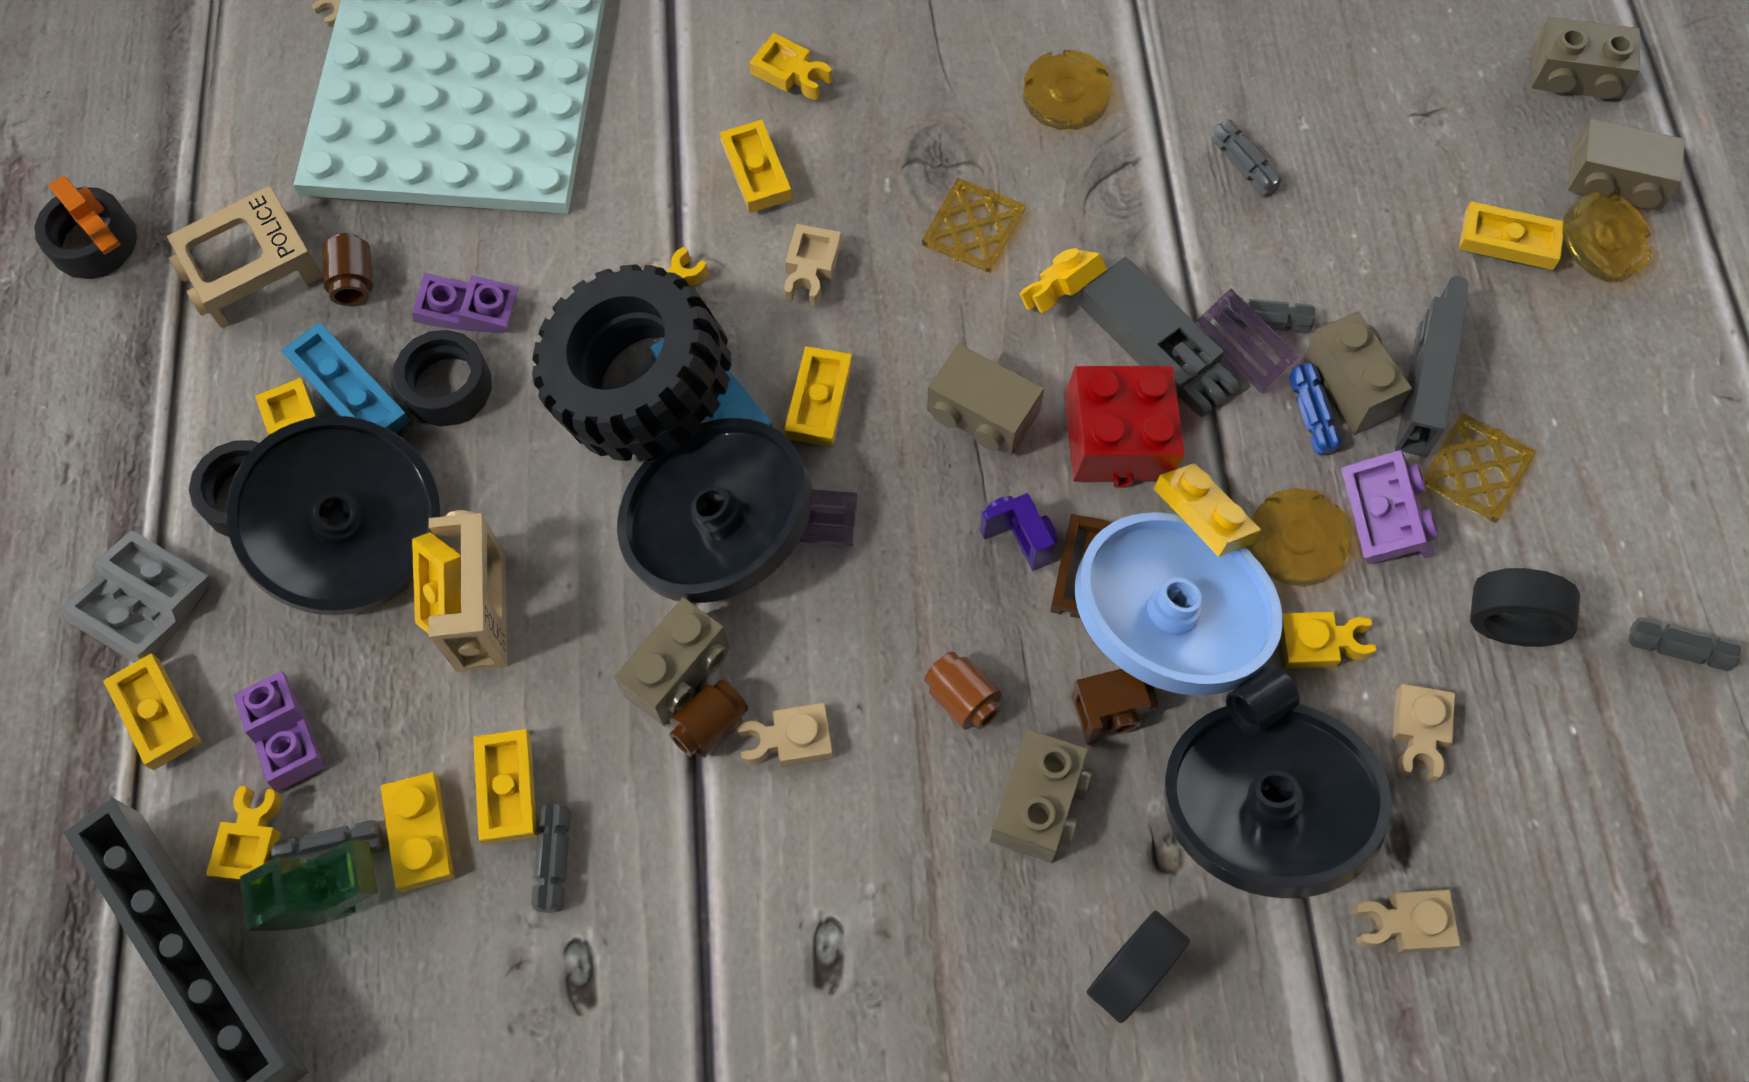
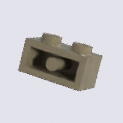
M1548 17L1532 47L1531 89L1593 96L1601 99L1622 100L1640 72V28Z
M1590 119L1572 149L1567 191L1661 211L1682 182L1685 139Z
M1359 311L1316 329L1303 360L1306 364L1313 363L1317 367L1322 380L1319 384L1324 387L1327 396L1353 435L1395 417L1412 387L1409 384L1405 370L1399 364L1394 363L1382 346V340L1378 331L1373 326L1367 324Z
M958 343L928 387L927 411L942 425L949 428L958 427L973 435L975 440L983 447L992 451L1001 450L1012 456L1041 411L1044 388Z
M682 597L614 676L624 697L664 726L692 698L694 690L706 675L713 673L725 659L730 647L724 627Z
M1026 728L992 829L990 842L1050 863L1053 861L1057 848L1068 851L1077 823V819L1067 816L1073 797L1084 800L1093 769L1083 766L1088 749Z

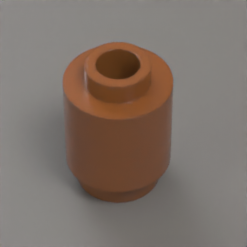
M949 652L937 660L925 675L924 681L930 686L929 694L964 730L974 726L978 729L986 727L996 718L1001 710V706L998 704L1002 696L1001 691L967 657L960 658L955 652Z

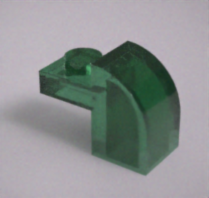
M351 839L314 859L276 857L240 876L247 931L294 930L332 922L356 913L355 904L378 893L369 840Z

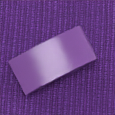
M424 273L412 311L413 322L464 331H507L518 287L471 275L468 284Z
M283 671L234 694L244 731L255 743L266 781L272 789L278 792L326 768L303 709Z

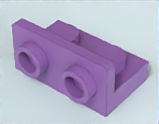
M1398 450L1341 467L1363 556L1368 565L1420 551L1423 558L1434 556L1430 540L1438 539L1439 533L1431 509L1422 511L1418 495L1426 493L1427 490L1418 463L1409 465L1402 450Z

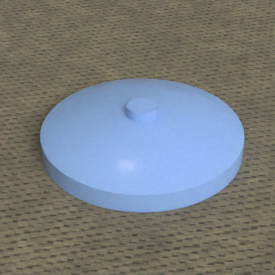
M1141 513L1124 517L1102 529L1091 541L1077 570L1075 599L1080 618L1090 637L1100 650L1117 666L1133 677L1159 689L1178 694L1202 696L1231 691L1256 676L1265 666L1278 645L1282 631L1281 603L1271 578L1260 562L1245 547L1218 557L1178 514Z

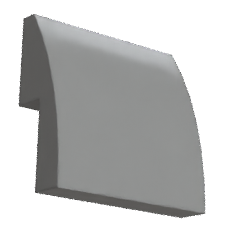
M131 530L93 562L98 575L59 609L65 621L135 663L151 653L155 656L193 611L211 581L209 575Z

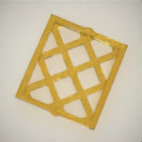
M957 178L925 233L922 245L950 256L954 261H962L991 273L1024 214L1026 205L997 194L992 189L987 190ZM964 191L978 195L983 199L968 203ZM958 195L962 205L950 208L955 197ZM992 203L1000 204L1011 210L997 214ZM986 205L990 217L975 220L971 209ZM965 212L969 223L954 227L950 215ZM944 218L948 229L936 232ZM1012 218L1004 232L1000 221ZM994 223L998 235L983 239L979 227ZM973 230L977 241L962 245L958 233ZM951 236L955 247L951 248L936 240ZM999 242L993 254L990 255L987 245ZM980 248L984 259H978L965 252Z
M1461 412L1424 476L1425 486L1453 500L1456 505L1464 506L1496 523L1534 457L1536 450L1503 434L1500 429H1494ZM1467 427L1486 435L1487 439L1472 441ZM1458 430H1460L1464 443L1450 446ZM1501 443L1515 450L1519 455L1504 458L1499 444ZM1491 445L1496 460L1481 463L1475 448ZM1468 450L1473 464L1457 467L1452 453ZM1443 456H1445L1450 469L1435 472ZM1522 462L1514 478H1512L1507 465ZM1499 467L1505 481L1489 484L1484 470ZM1476 471L1481 486L1466 489L1461 474ZM1453 476L1458 491L1441 484L1437 479ZM1507 489L1498 505L1493 491ZM1485 493L1490 508H1486L1471 500L1469 496Z

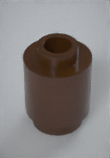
M352 233L334 235L322 245L324 289L329 293L331 301L338 305L357 306L363 304L368 300L369 293L373 289L370 245L367 241Z
M719 680L714 686L707 684L670 718V723L674 729L669 733V736L687 756L691 757L694 753H697L706 758L743 723L741 717L749 710L741 695L724 680Z

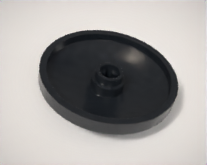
M348 416L308 418L289 424L267 436L257 444L239 466L229 489L226 507L229 538L238 561L250 579L277 601L297 610L321 615H345L366 611L380 606L402 593L414 582L412 539L431 532L429 529V518L440 517L439 495L435 481L426 463L417 451L389 429L367 420Z
M725 418L701 423L704 428L696 436L687 435L680 440L682 446L667 453L664 449L656 451L657 457L646 459L632 477L619 507L617 518L618 543L630 569L647 587L657 594L674 601H680L684 597L691 603L714 602L736 596L770 576L782 565L797 546L804 533L811 512V478L806 464L790 440L780 431L763 422L744 418Z
M1301 704L1256 735L1243 731L1232 719L1227 706L1216 709L1200 718L1184 732L1172 750L1166 769L1164 785L1165 810L1169 824L1180 845L1199 866L1217 879L1237 889L1265 897H1312L1333 891L1351 882L1377 856L1384 842L1391 817L1392 804L1389 782L1379 759L1359 735L1339 720L1317 709Z

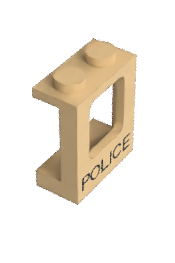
M270 185L167 235L176 253L168 257L173 268L183 282L190 280L193 288L186 291L190 300L201 316L210 313L221 328L230 324L221 308L295 271L299 272L306 285L323 277ZM238 224H248L263 250L261 257L215 281L207 283L194 257L189 252L191 248Z
M456 510L449 512L445 517L429 518V529L433 535L449 547L454 548L461 555V613L429 616V638L456 672L508 666L506 555L482 513Z

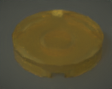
M1064 50L1063 54L1052 56V52L1044 54L1029 66L1024 76L1023 102L1030 115L1043 125L1058 130H1078L1087 127L1105 114L1110 103L1112 86L1108 79L1109 73L1105 66L1092 55L1077 50Z
M1591 192L1572 204L1563 217L1562 233L1567 249L1577 264L1590 275L1606 282H1623L1646 268L1652 257V247L1647 249L1646 238L1650 236L1648 225L1639 211L1624 198L1614 194L1604 197L1600 195L1602 192Z
M1291 488L1275 492L1257 508L1251 519L1261 529L1254 543L1249 545L1251 554L1260 562L1270 577L1283 584L1306 587L1323 583L1340 570L1351 550L1352 531L1345 513L1337 505L1333 507L1330 502L1324 500L1326 496L1314 490Z

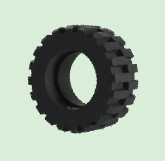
M638 264L620 266V271L613 272L611 269L602 270L595 273L596 278L588 283L582 280L573 286L574 292L566 300L561 297L552 307L555 313L551 319H544L539 329V335L542 337L541 342H535L532 361L536 364L532 370L534 386L539 390L538 397L544 407L580 444H584L589 451L599 456L609 455L613 460L619 461L632 460L633 454L639 460L657 457L656 451L664 449L667 453L682 446L680 440L687 435L696 436L704 428L701 422L707 416L712 418L719 408L720 402L717 400L719 394L725 395L730 377L725 371H729L732 365L731 352L727 348L728 339L723 328L697 291L690 287L687 281L678 274L666 272L664 268L653 265H645L644 270H642ZM655 337L664 338L663 347L657 360L644 375L628 385L615 389H602L605 373L619 353L638 341Z

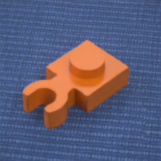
M65 175L48 185L104 255L121 245L98 216L105 209L86 186L77 190Z

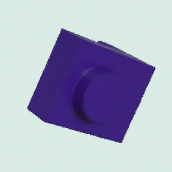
M1029 493L1016 498L1004 496L994 500L986 507V510L981 514L980 532L984 539L1011 529L1032 571L1051 564L1054 545L1057 543V534L1047 515L1040 517Z

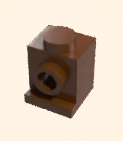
M1123 669L1076 680L1071 696L1087 745L1097 743L1103 730L1109 729L1110 734H1122L1134 730L1141 725L1140 721L1145 719L1148 712L1158 710V700L1154 686L1133 677Z

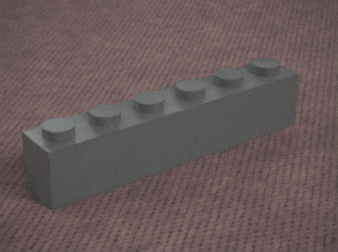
M112 797L63 832L219 1082H297L309 1073L141 813Z

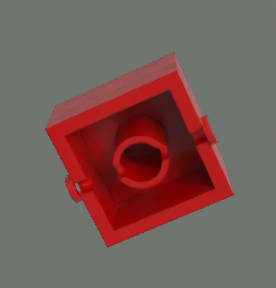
M1173 366L1074 367L1064 393L1073 482H1113V486L1116 488H1126L1131 486L1134 481H1157L1161 474L1178 468L1185 452ZM1126 477V481L1121 482L1119 478Z

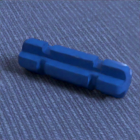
M1313 363L1295 366L1292 368L1289 379L1293 391L1300 394L1296 397L1307 431L1313 433L1310 440L1314 452L1321 456L1335 453L1339 450L1343 440L1338 427L1332 425V422L1336 420L1324 387L1318 385V382L1322 381L1318 369Z

